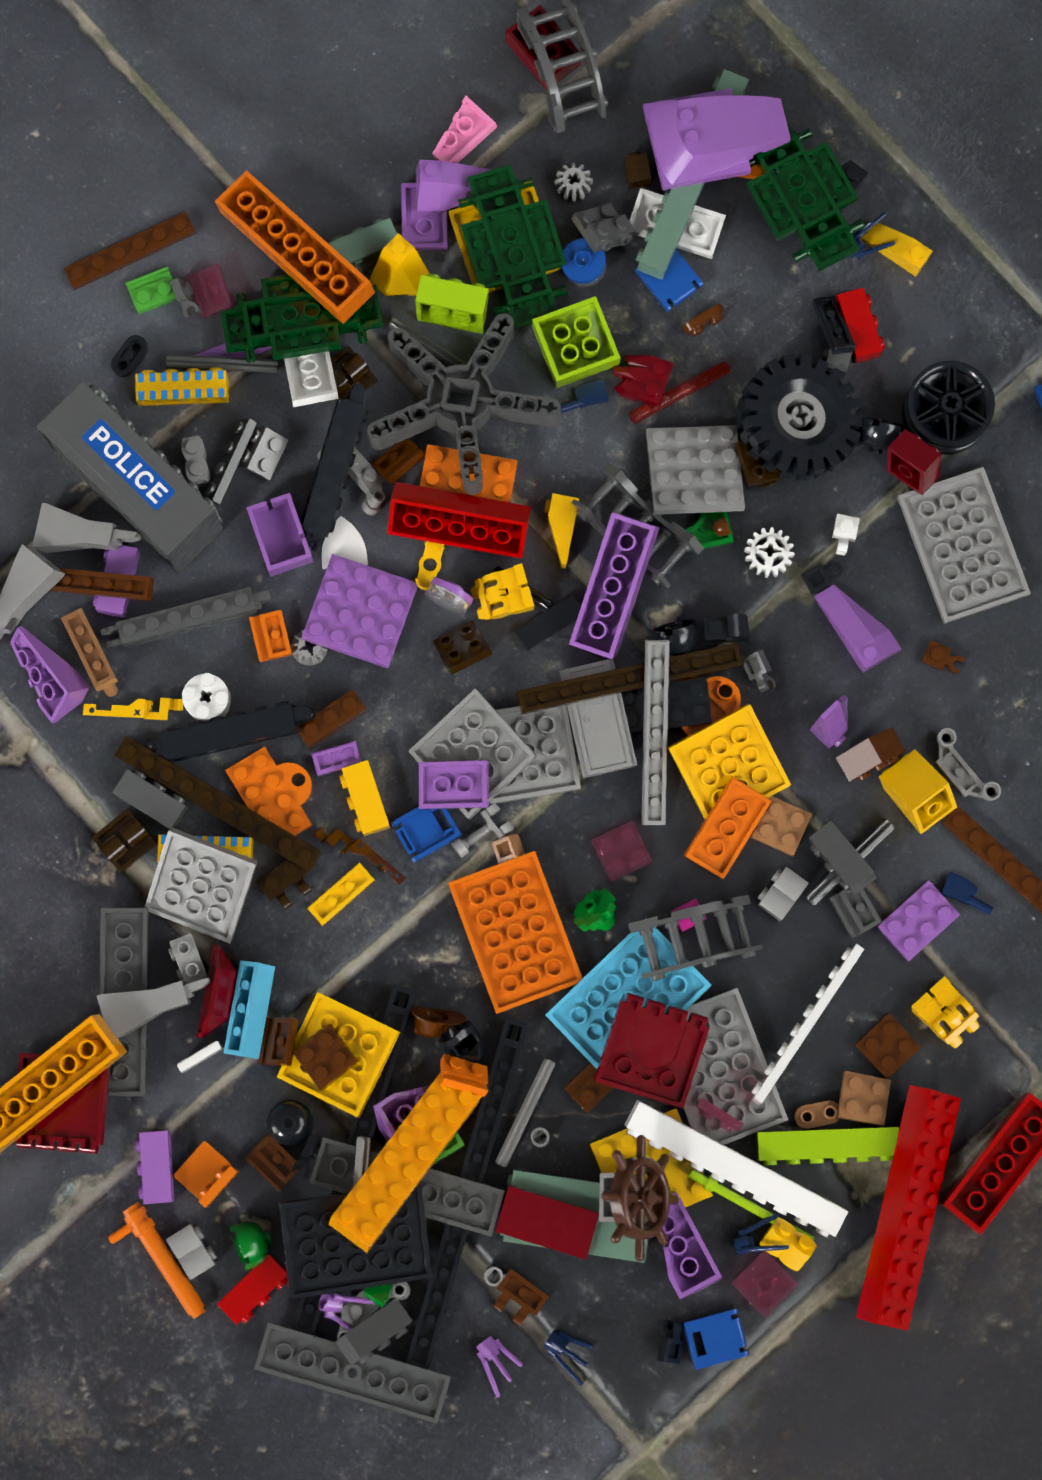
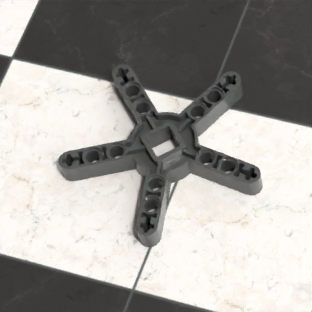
M508 314L496 316L467 365H453L447 368L406 330L394 328L388 334L390 352L428 387L427 399L369 424L367 427L368 441L371 448L382 450L437 425L447 432L454 433L463 489L466 493L475 495L483 489V473L476 431L482 428L490 418L554 427L561 421V405L559 401L553 398L493 389L489 377L514 337V320ZM418 355L416 358H411L410 356ZM485 362L487 364L479 365L478 363ZM428 369L434 370L432 372H426V370ZM451 392L473 395L471 406L449 404ZM504 404L510 405L507 408L501 407ZM532 408L530 411H525L524 409ZM423 416L424 418L416 419L415 417ZM396 425H403L401 428H395ZM464 438L471 439L470 441H463ZM468 458H473V459H475V460H473V461H471V462L465 461V460L468 459ZM470 474H474L475 481H471Z

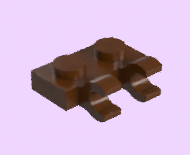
M510 1269L497 1287L502 1294L493 1307L501 1312L510 1298L522 1307L512 1321L521 1326L529 1313L534 1316L538 1314L549 1296Z

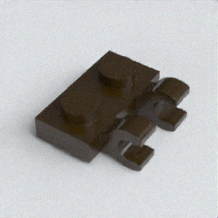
M288 859L256 881L268 899L272 901L274 898H277L285 910L293 905L284 893L289 887L296 884L304 896L312 891L303 879L308 874L307 871Z

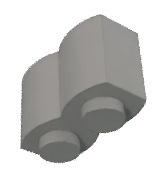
M199 435L183 438L181 449L186 460L185 471L188 480H191L198 488L205 487L211 482V473L206 463L207 451Z
M785 867L783 871L778 869L771 878L774 881L770 889L765 887L757 897L761 900L758 906L778 921H782L809 884L788 867Z
M192 1223L166 1239L190 1280L216 1264L214 1259L217 1258L211 1246L206 1247L202 1239L205 1238V1235L198 1225L194 1227Z

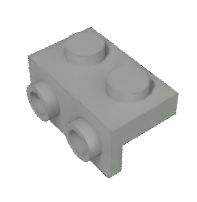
M258 427L253 431L249 439L251 442L243 452L239 468L249 470L265 480H270L288 443V439L267 427Z
M192 934L169 941L171 948L168 951L172 961H177L179 970H176L180 981L188 984L207 977Z

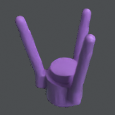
M329 1293L321 1295L319 1309L325 1311L326 1318L332 1319L348 1330H351L354 1326L336 1316L335 1313H339L343 1308V1304L349 1302L375 1303L367 1298Z
M490 1336L476 1346L479 1351L477 1356L483 1364L496 1397L499 1398L500 1393L487 1360L490 1361L492 1359L508 1382H511L512 1378L497 1357L500 1354L499 1350L519 1367H522L523 1364L501 1344L499 1339L494 1340Z

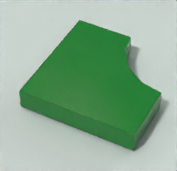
M727 512L701 513L699 519L692 526L685 528V530L697 538L704 549L734 542L732 531L731 534L726 536H718L713 531L714 522L722 517L726 518L731 531Z

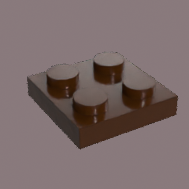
M890 1013L854 1044L885 1079L894 1074L921 1048Z
M328 1024L293 1053L321 1091L359 1062L331 1024Z

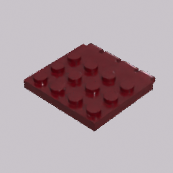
M627 993L625 1001L621 999L619 1001L594 1081L684 1108L710 1029L706 1026L708 1017L691 1013L689 1020H686L688 1015L686 1010L669 1006L667 1013H664L666 1004L647 999L643 1007L644 997Z
M20 1053L18 1074L42 1054ZM110 1066L16 1140L17 1148L34 1149L36 1143V1149L55 1151L58 1143L59 1151L78 1152L80 1143L81 1153L98 1154L99 1145H104Z

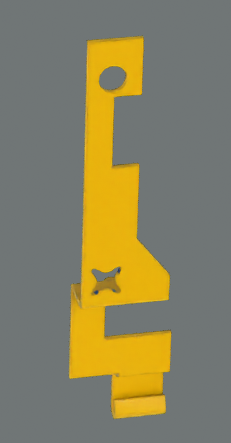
M160 698L159 712H152L153 708L151 706H153V701L146 699H137L129 706L112 705L111 711L96 710V704H84L83 715L168 720L169 710L183 711V700ZM93 707L95 711L90 713L89 709ZM135 709H136L137 711L140 710V711H139L140 716H139L138 714L134 715V714L136 713V712H135Z

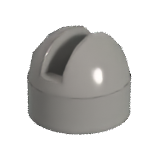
M539 1127L532 1131L531 1141L537 1147H545L550 1141V1135L546 1129ZM544 1135L547 1136L546 1138H544V1139L541 1140L540 1142H538V1143L536 1142V1140H538V1139L541 1138L542 1136H544Z
M489 1266L485 1269L483 1278L488 1285L497 1286L503 1280V1273L498 1267ZM493 1270H496L490 1280L487 1279Z

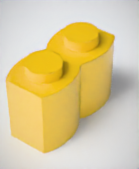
M781 1218L775 1220L759 1243L761 1246L788 1245L789 1249L766 1252L779 1257L783 1264L795 1271L800 1270L817 1246L810 1237L797 1232L789 1222Z

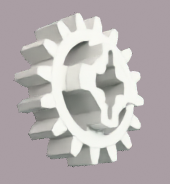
M773 527L767 533L762 528L761 535L754 532L752 535L754 540L748 539L747 544L751 547H746L744 550L745 553L749 554L745 561L752 562L749 568L751 570L756 567L757 575L765 572V578H768L770 573L777 577L778 570L784 573L786 571L784 565H791L792 562L788 558H793L795 553L789 550L794 545L787 544L790 537L785 536L783 538L781 536L782 530L776 534ZM766 539L763 545L756 546L759 541ZM775 540L778 541L782 545V547H779ZM767 548H770L773 553L771 557L766 552ZM756 557L760 558L763 565L757 561ZM783 559L780 564L772 567L774 561Z

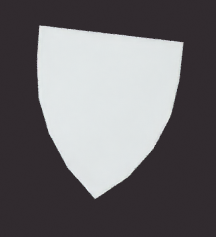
M342 516L336 520L333 533L329 532L328 538L325 537L322 545V569H327L332 554L368 565L365 543L360 533L352 523Z

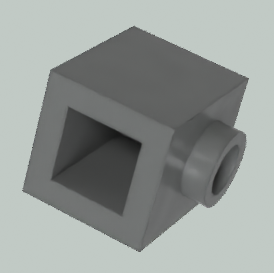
M825 347L822 360L829 363L827 368L829 372L837 368L844 374L842 377L844 379L852 352L833 355L830 347Z

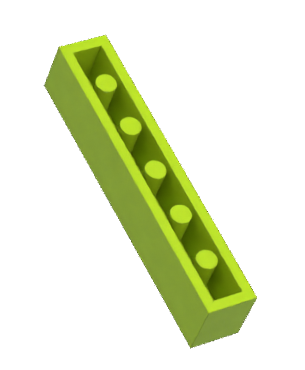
M899 1127L756 1132L757 1161H763V1165H777V1160H786V1165L800 1164V1159H810V1164L824 1163L825 1158H833V1163L847 1162V1158L856 1157L857 1162H869L871 1157L880 1156V1161H892Z

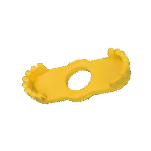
M425 542L424 554L419 561V573L417 578H415L416 584L421 590L433 588L430 583L434 577H437V573L441 569L444 544ZM425 560H435L437 563L436 569L427 571L423 566Z

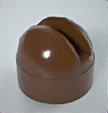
M725 517L719 518L713 524V531L718 536L731 534Z

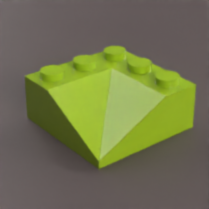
M435 274L421 275L415 300L417 321L483 334L489 288H485L484 285L479 283L464 284L461 280L450 278L449 280L440 279Z
M596 296L532 319V329L556 388L619 366L620 355Z

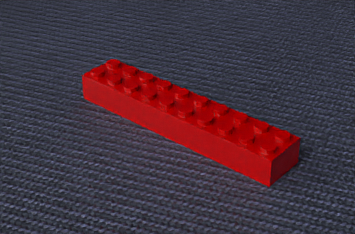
M909 1086L856 1315L858 1319L906 1331L909 1329L961 1098L928 1088Z

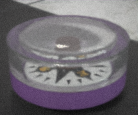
M437 577L432 579L425 592V595L437 605L461 616H465L473 602V598L464 592L461 586L452 581H445Z

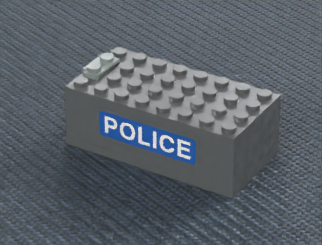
M83 381L36 427L49 447L135 532L142 535V539L179 574L224 530L221 525L223 520L215 508L216 505L207 496L202 498L199 488L191 480L186 482L180 469L174 464L170 466L166 460L167 457L158 448L153 450L149 439L142 432L137 434L133 427L134 425L125 416L120 417L121 415L117 412V408L110 402L102 389L96 388L93 384L88 386Z

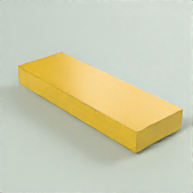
M359 862L307 909L323 926L372 884L375 879Z

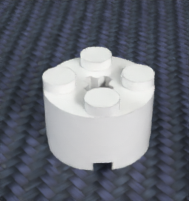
M205 673L196 675L187 682L182 691V700L186 710L195 720L208 723L211 718L217 716L224 717L228 713L231 704V694L219 677ZM205 694L210 696L211 701L208 703L203 701Z

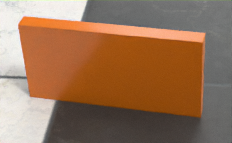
M732 776L690 843L684 856L724 880L772 800Z

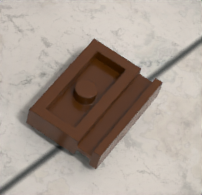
M408 438L394 444L375 460L371 466L392 485L424 458L425 454Z
M266 1017L259 1064L272 1066L292 1065L299 1020L294 1018Z
M591 1063L564 1088L586 1113L614 1088L594 1081L597 1069Z
M270 1134L245 1158L278 1192L302 1168L299 1167L295 1174L292 1173L293 1165L297 1160L282 1145L277 1143Z

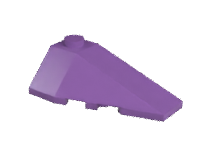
M419 160L416 168V212L441 213L454 207L459 208L458 199L470 196L471 190L467 178L492 169L447 161Z
M834 584L814 596L862 673L902 650L889 629Z
M17 627L10 644L21 667H25L30 676L28 683L30 687H35L39 696L37 699L39 707L51 723H56L82 703L90 687L79 672L24 627Z
M845 695L837 699L810 728V731L828 749L833 745L838 747L846 739L844 734L848 731V698Z
M430 1085L393 1093L373 1106L378 1129L386 1143Z
M675 1192L671 1195H676L679 1201L675 1205L670 1204L668 1217L663 1226V1230L668 1237V1243L663 1245L668 1278L679 1299H682L722 1279V1276L678 1193Z

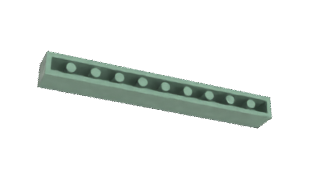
M724 69L721 77L717 75L712 88L715 91L731 88L732 95H744L749 79ZM705 183L673 188L671 191L666 190L661 202L664 203L663 209H658L653 219V222L656 223L653 230L649 228L644 241L647 242L645 249L640 248L636 261L639 262L637 270L663 280Z

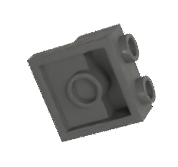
M611 203L576 212L572 217V221L594 253L602 250L608 251L620 245L625 246L633 240L636 232L626 215H618Z

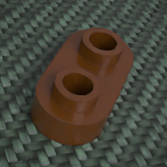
M717 304L689 320L682 328L687 336L692 335L695 337L701 334L707 325H716L724 319L725 311L721 304Z

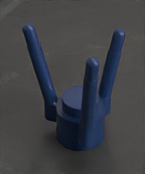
M883 212L873 221L867 222L865 228L854 234V239L859 246V252L849 256L851 259L856 256L859 260L865 255L895 245V241H891L863 251L865 244L861 237L887 215L886 212Z
M774 1214L748 1228L738 1230L739 1235L734 1236L737 1255L789 1249L788 1245L755 1246L753 1235L748 1236V1233L778 1218V1215Z
M552 1331L543 1346L548 1350L546 1353L553 1357L582 1386V1380L557 1354L561 1355L563 1352L576 1362L587 1367L588 1363L566 1348L568 1343L564 1340L592 1349L593 1345L566 1335L562 1331L559 1333Z

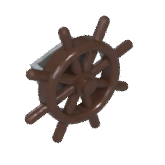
M639 1135L636 1139V1157L624 1159L622 1153L619 1150H615L612 1153V1157L618 1166L616 1172L600 1173L599 1222L616 1223L617 1228L611 1236L613 1243H619L623 1235L627 1238L635 1239V1259L639 1262L643 1261L645 1257V1239L656 1236L661 1245L668 1243V1237L663 1230V1226L668 1217L670 1204L675 1205L679 1201L676 1195H670L668 1180L664 1172L669 1156L662 1154L657 1162L650 1157H646V1137L644 1135Z

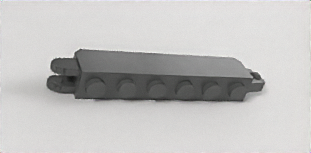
M251 587L122 620L116 622L117 625L101 629L100 632L101 636H109L119 632L120 639L104 643L105 649L108 650L121 646L131 648L255 615L258 613L257 610L262 609L261 604L273 600L270 590L258 592L257 588L251 589Z

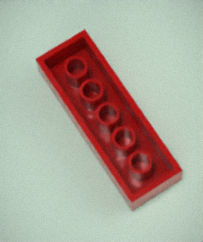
M395 482L390 503L387 534L522 558L531 506Z
M1024 1093L939 1203L977 1234L984 1232L1042 1156V1102L1031 1093Z

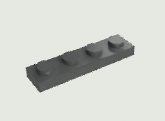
M250 418L240 419L235 424L232 439L225 445V454L222 461L216 465L214 470L215 476L206 487L205 494L214 504L221 503L257 422Z

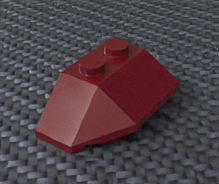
M213 944L207 977L210 978L211 983L205 988L196 1036L198 1038H205L229 1021L238 971L222 948Z

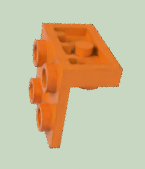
M203 1141L178 1169L174 1177L199 1199L198 1202L207 1208L240 1171L208 1142Z

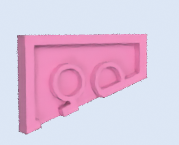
M465 96L462 106L452 118L453 121L450 127L444 132L432 153L433 157L438 161L459 163L497 128L496 122L471 99Z

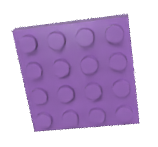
M332 554L302 634V640L389 669L418 586L414 581Z

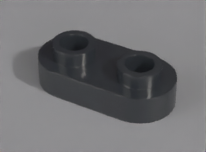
M139 335L130 336L111 361V368L117 376H130L146 356L148 345L143 337ZM135 346H140L141 349L138 352L133 351ZM126 363L127 368L124 370L120 369V365Z

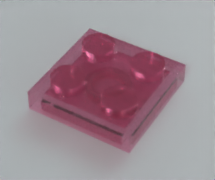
M633 821L591 840L610 882L653 863Z
M762 1251L731 1282L764 1318L799 1285L766 1251Z

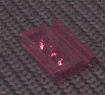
M216 264L198 271L194 275H188L196 302L202 308L201 317L203 319L221 313L220 310L234 308L220 265Z
M700 1098L695 1106L700 1109L698 1114L708 1120L713 1117L720 1121L718 1126L729 1133L731 1130L739 1131L743 1125L742 1122L703 1098Z

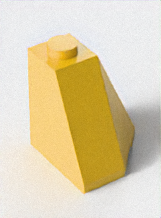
M398 233L382 249L369 281L372 285L376 284L377 289L386 297L395 295L416 296L421 275L427 276L430 273L416 249Z

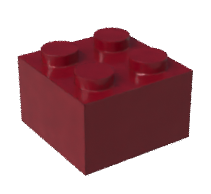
M905 429L888 447L887 472L923 496L940 478L941 453L936 447L929 446L922 441L917 434Z

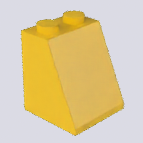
M915 749L909 754L904 755L892 767L885 769L879 776L883 789L920 834L957 808L949 783Z

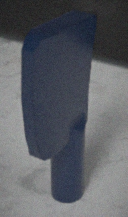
M602 379L591 381L574 389L576 399L560 404L561 413L579 407L583 408L594 404L607 403L608 396L604 381Z
M953 872L947 875L941 892L943 896L953 898L966 905H971L987 915H990L993 910L992 906L974 897L978 888L972 882Z

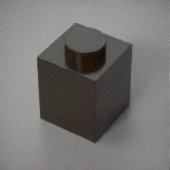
M629 153L628 156L624 157L628 189L650 186L651 173L647 153Z

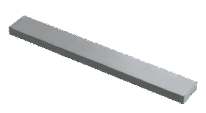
M645 640L642 825H666L670 640Z

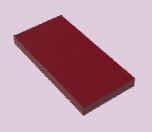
M509 1185L495 1232L587 1260L599 1213Z

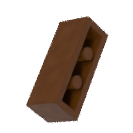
M352 689L316 713L314 720L302 723L298 734L309 750H311L366 713V707Z

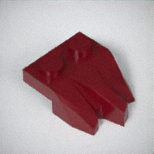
M625 355L624 362L628 366L613 367V376L623 380L614 389L623 398L634 402L640 400L659 407L674 363L650 355Z

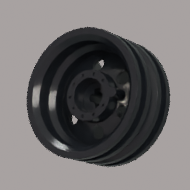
M942 361L930 365L916 377L905 396L902 406V418L905 429L917 434L929 446L936 447L941 455L961 453L972 447L989 426L995 409L994 393L985 376L969 364L959 361ZM935 384H939L941 386V390L933 386ZM961 384L964 386V391L958 393L957 385ZM947 402H948L949 404H950V403H953V404H954V407L951 408V406H950V407L948 408V407L946 406V403H947ZM922 404H929L930 409L927 411L923 410ZM972 404L976 407L975 411H973L967 406ZM936 423L941 426V429H934L933 424ZM956 424H962L964 429L961 431L957 430Z

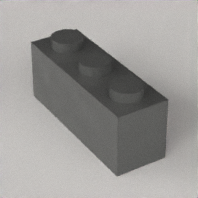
M136 769L133 773L126 770L112 793L166 828H176L188 810L183 805L185 800L176 794H173L172 797L164 793L166 788L155 781L151 785L145 781L147 776Z
M832 821L809 837L812 844L810 846L811 851L817 858L821 856L826 861L824 866L832 875L834 873L837 874L840 878L838 882L846 892L850 890L855 896L876 880L873 869Z
M395 1298L344 1334L336 1343L351 1365L358 1361L363 1364L374 1356L372 1354L373 1350L377 1348L380 1352L390 1345L389 1339L395 1336L398 1339L408 1332L406 1327L413 1321L398 1299Z

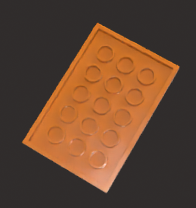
M535 851L448 883L496 1014L577 985L583 979Z

